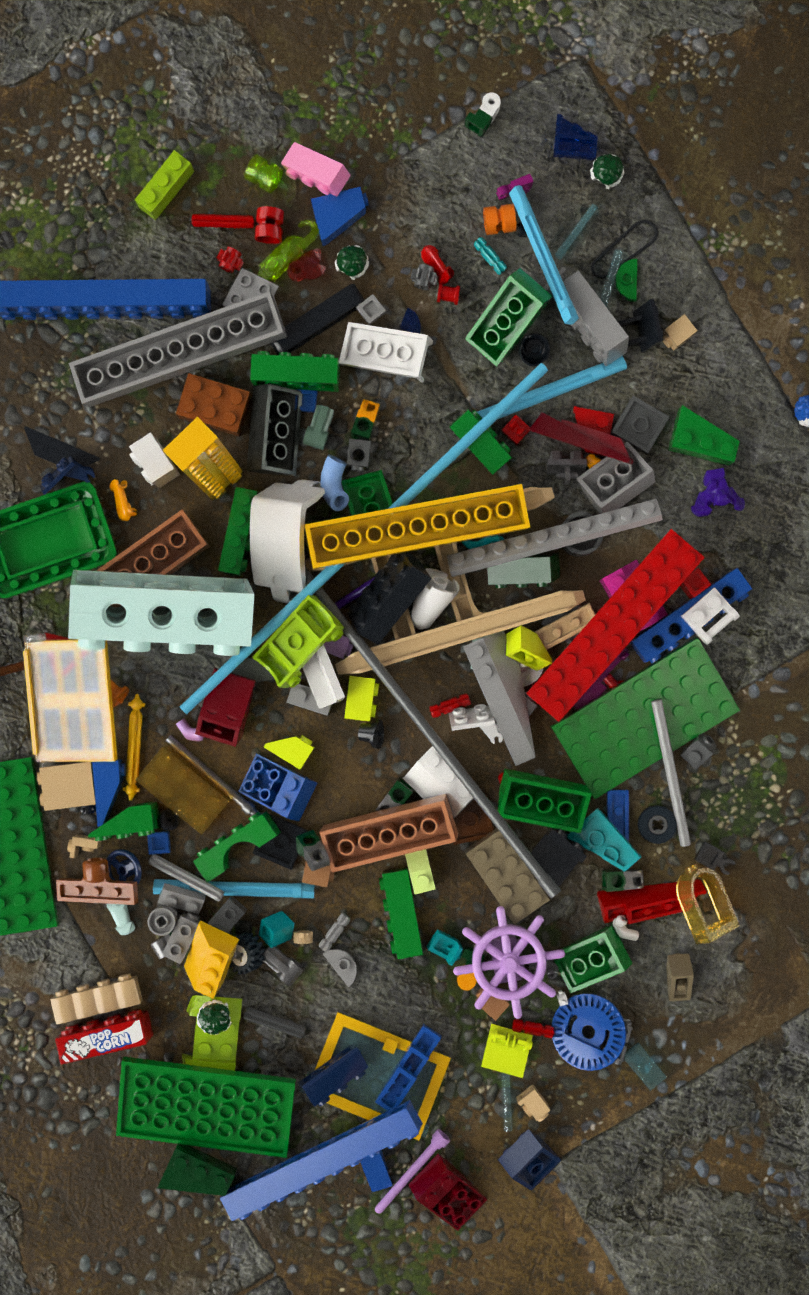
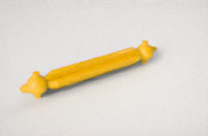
M136 694L134 699L128 702V706H131L133 710L129 718L126 766L128 785L123 787V791L126 792L129 800H133L134 795L140 792V788L135 785L139 779L142 713L140 710L146 704L140 699L139 694Z

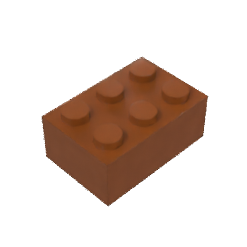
M188 373L176 415L179 419L189 422L199 417L209 428L240 437L252 395L249 391Z

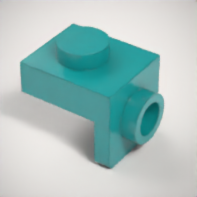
M439 929L436 930L426 946L429 951L446 959L447 963L451 966L460 959L463 952V947L458 939Z

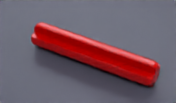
M192 214L191 221L194 227L254 228V217L251 215Z

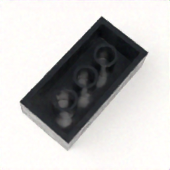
M408 552L393 554L389 557L386 565L377 572L374 580L369 586L364 588L362 595L356 602L352 603L347 612L358 634L378 645L432 579L419 559Z

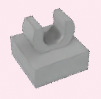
M373 294L356 307L369 325L386 313L384 307Z

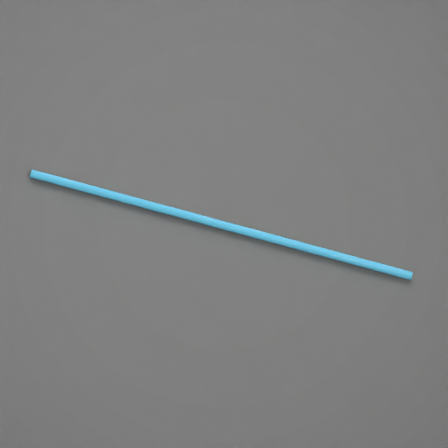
M540 363L388 509L408 505L548 371L547 367ZM345 564L329 566L320 572L252 637L251 647L243 646L240 649L239 655L232 656L180 706L183 712L188 714L280 627L308 595H313Z

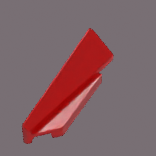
M697 879L647 885L644 888L632 890L598 891L597 897L605 924L612 922L619 915L626 917L628 924L688 911L694 906V900L699 895H705L707 890L702 881Z

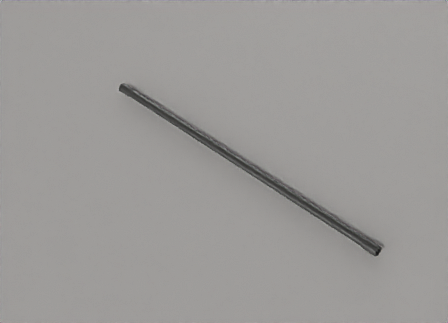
M305 566L306 585H308L314 579V576ZM322 587L319 588L314 595L344 626V634L529 868L551 899L561 892L558 885L536 861Z

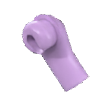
M185 718L176 723L187 740L199 742L205 738L196 735V728H191Z

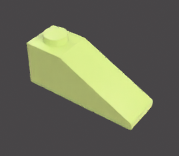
M426 849L405 854L414 894L435 890Z

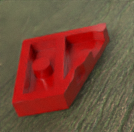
M573 407V414H575L578 425L610 435L614 414ZM584 449V453L603 456Z

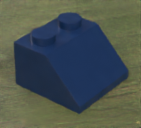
M529 1129L522 1133L518 1140L511 1147L507 1148L498 1159L513 1180L531 1191L562 1161L538 1135Z

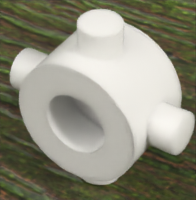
M559 990L558 994H556L559 1005H567L568 1000L565 992Z

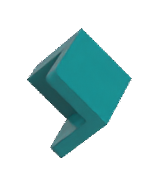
M283 911L277 912L261 919L259 936L270 948H273L292 939L295 923Z

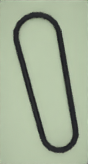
M640 220L633 224L592 262V273L596 277L605 278L620 268L623 263L631 260L652 245L658 235L655 224L648 220ZM647 223L653 227L655 235L648 244L606 274L600 275L595 272V263L637 225Z

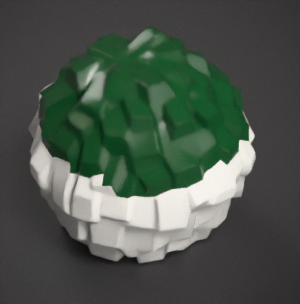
M604 154L594 160L593 167L590 169L591 179L593 181L597 179L606 186V189L616 186L621 182L624 175L622 161L613 154Z
M348 245L342 248L335 260L337 272L345 273L351 277V280L364 275L369 266L368 256L358 245Z
M212 1000L202 1005L197 1014V1024L203 1032L217 1035L230 1027L232 1021H230L228 1004L219 1000Z

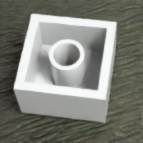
M151 432L129 446L132 451L129 454L136 465L144 469L141 473L151 486L156 485L158 488H161L180 475L171 459L162 451L163 447L158 439Z

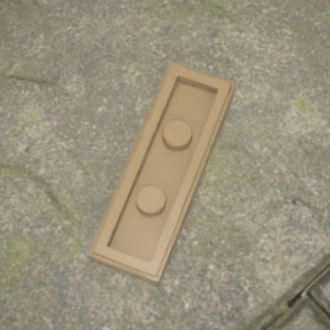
M587 603L534 632L537 633L547 650L581 632L596 614L591 604Z

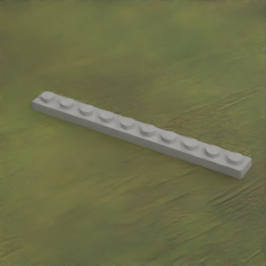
M657 499L447 555L450 574L454 577L663 520Z

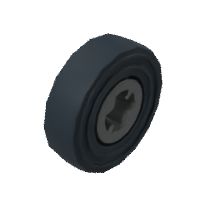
M650 806L639 816V832L650 843H665L676 832L677 823L675 816L664 806ZM661 819L662 823L660 825H662V828H655L653 830V820L659 821Z

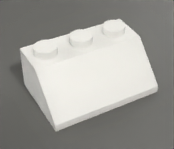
M433 746L403 778L423 799L447 794L454 818L474 799Z

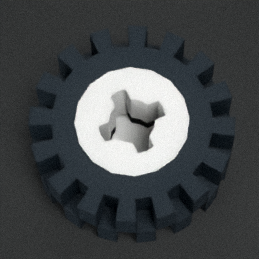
M244 932L234 936L239 939L229 968L233 967L232 971H238L240 975L258 969L263 964L262 960L265 959V956L261 955L265 952L264 948H260L263 945L262 942L258 943L257 940L259 938L257 936L253 937V933Z

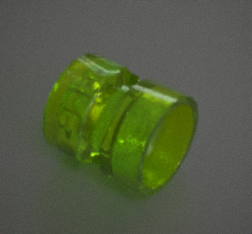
M255 154L245 170L244 179L254 185L259 183L261 189L271 194L277 188L284 170L274 163L269 165L266 158Z

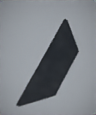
M26 426L24 428L34 455L57 464L63 457L67 459L70 455L83 466L100 460L95 455Z

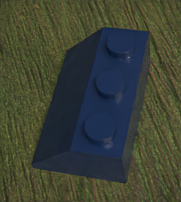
M351 1044L299 1081L298 1084L314 1107L319 1105L320 1107L330 1100L329 1096L335 1091L338 1094L345 1090L350 1080L354 1078L356 1081L366 1074L364 1070L368 1068V1065L357 1046Z

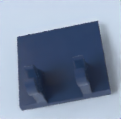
M70 455L67 459L63 457L56 464L57 469L52 474L48 472L41 479L42 483L40 486L42 493L45 495L64 476L90 483L91 481L87 474H90L93 478H95V474L91 467L81 465Z

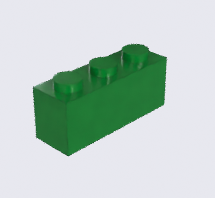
M467 409L449 427L461 439L482 417L475 409L472 412ZM489 427L468 448L493 475L512 458L509 454L512 450L504 441L499 443L494 438L497 434Z

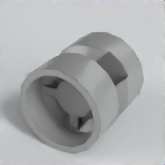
M160 905L149 914L147 920L150 931L158 936H165L171 933L180 918L177 908Z

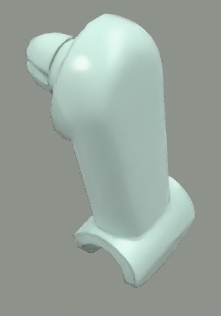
M106 904L117 925L115 929L119 934L128 935L132 933L136 927L134 922L130 920L127 905Z

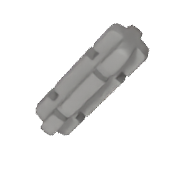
M345 913L340 914L337 922H334L326 933V938H323L319 943V947L323 951H329L332 943H335L344 930V926H347L351 918Z

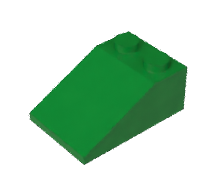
M382 470L341 481L343 491L349 496L347 505L350 516L385 510L393 504Z
M613 925L600 929L562 948L565 956L553 959L570 993L625 972L632 964Z

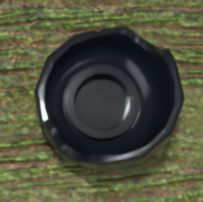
M530 333L520 341L518 353L521 360L527 365L538 366L548 359L550 344L548 339L540 333Z

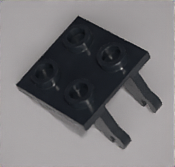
M654 299L648 300L632 312L633 318L617 321L621 327L637 324L640 338L629 340L628 347L640 345L641 353L650 350L663 341V329L659 323V311Z

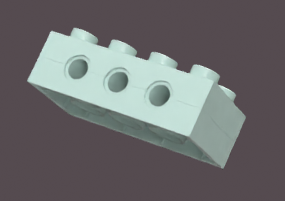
M73 570L70 584L68 639H78V648L85 650L105 649V640L124 641L123 649L131 652L150 651L151 642L169 643V651L178 654L195 653L196 644L214 645L213 653L217 655H239L240 646L251 647L254 592L248 579ZM111 604H120V605H122V606H121V607H112V606H110V605H111ZM158 606H166V608L161 610L156 609ZM204 608H210L208 611H201Z

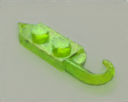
M312 220L300 222L298 224L299 228L309 225L312 228L311 232L304 239L296 235L287 237L258 265L260 269L257 276L275 282L316 239L319 232L316 222Z

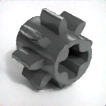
M419 264L418 269H412L410 279H412V282H415L414 287L421 290H429L431 285L436 286L438 276L436 275L437 273H434L432 266Z

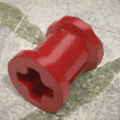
M439 283L437 302L447 301L458 305L460 286L450 287Z

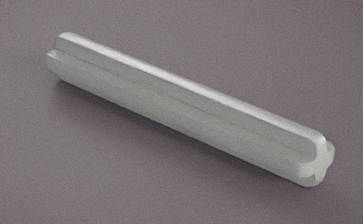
M153 854L149 859V864L216 901H220L224 896L223 890L156 854Z

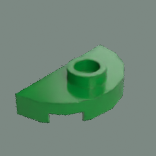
M631 259L623 263L615 277L617 291L626 300L636 302L637 259Z

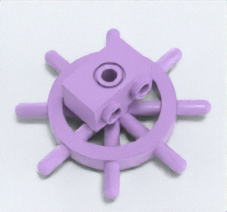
M499 906L496 909L499 926L491 928L482 936H479L468 927L462 930L463 935L476 945L472 954V964L457 966L453 969V973L455 975L474 973L478 984L484 990L474 1004L476 1009H482L490 996L501 1000H511L513 1015L516 1019L522 1017L520 999L530 995L537 988L549 997H555L556 991L542 980L546 972L547 960L563 958L565 952L562 949L545 952L542 944L534 935L544 921L543 916H536L528 929L522 926L507 924L505 909ZM515 935L520 936L521 939H516ZM528 943L532 945L536 952L535 954L519 956ZM484 950L492 955V961L481 962ZM537 962L534 974L524 967V964ZM494 969L495 975L489 982L482 971ZM522 977L528 981L525 985L518 988L517 981L522 980ZM508 982L509 990L501 989L497 986L500 983Z

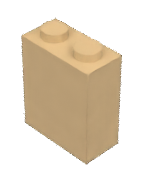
M92 762L39 768L40 772L37 773V781L42 788L40 804L44 806V811L96 804Z

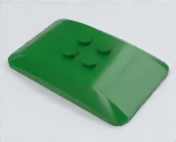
M81 482L0 510V598H10L72 577L73 570L90 571L96 569L117 556V550L96 488L91 483Z

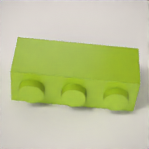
M174 150L136 197L135 202L138 207L156 221L194 173L192 164Z

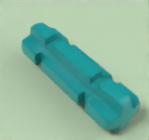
M483 237L478 238L474 242V247L477 251H481L483 258L491 267H494V271L498 275L502 274L507 269V265L500 261V257L490 245L487 246V242Z

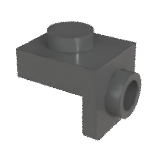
M702 733L681 752L680 756L694 769H697L713 755L716 744L709 735Z

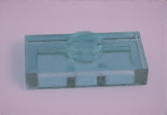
M639 1042L625 1053V1061L650 1091L667 1078Z

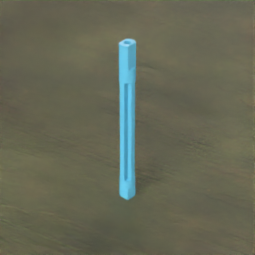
M520 185L515 186L509 195L530 240L565 324L573 325L579 319L578 314L562 281L524 189Z
M621 356L608 366L600 363L526 392L498 419L626 370V361ZM496 405L480 410L477 413L483 418Z
M154 879L153 894H160L164 883L201 893L179 880ZM208 882L223 890L224 896L314 898L315 885L306 883Z

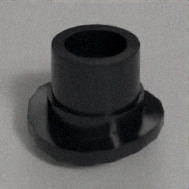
M377 719L372 724L361 723L358 730L359 740L369 742L374 749H380L383 746L385 733L382 719Z

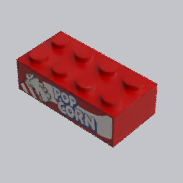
M134 1009L125 1016H120V1013L108 1016V1019L100 1021L97 1018L87 1021V1024L79 1026L78 1023L66 1026V1029L60 1031L61 1034L55 1038L60 1064L146 1045L153 1037L148 1010Z

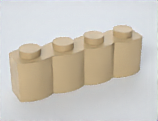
M130 973L119 976L117 981L110 982V979L98 981L97 986L89 987V984H84L76 987V991L60 990L55 992L56 996L50 999L56 1025L135 1006L143 1001L137 976L131 977Z

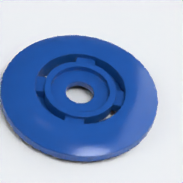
M583 993L567 999V1005L559 1006L552 1020L551 1027H554L552 1040L557 1052L567 1063L581 1070L594 1071L609 1066L620 1056L626 1042V1026L621 1013L613 1003L596 994ZM576 1015L578 1018L574 1021L572 1025V1033L569 1034L570 1021L572 1017ZM590 1025L594 1028L595 1035L593 1038H586L583 1035L582 1030L584 1026ZM606 1030H609L610 1036L606 1046L603 1049H601L600 1045L604 1042L606 1038Z

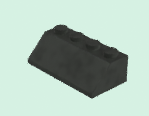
M272 384L253 386L246 471L296 476L301 418L300 406H302L301 391ZM298 395V397H297V408H296V410H294V408H295V396Z

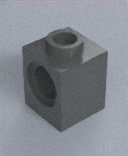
M349 439L347 467L351 468V471L364 472V469L369 470L371 441ZM358 451L363 452L365 457L362 461H355L353 459L354 453Z

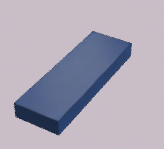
M609 790L607 792V818L628 842L629 790Z

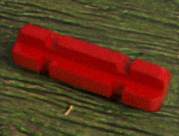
M465 693L459 695L460 698L454 697L440 702V705L434 704L430 706L429 710L432 717H439L441 713L447 714L460 706H469L471 704L469 695Z
M514 1019L512 1023V1030L514 1032L521 1033V1031H524V1034L543 1035L546 1038H553L554 1027H551V1025L543 1026L540 1023L523 1022L518 1019Z

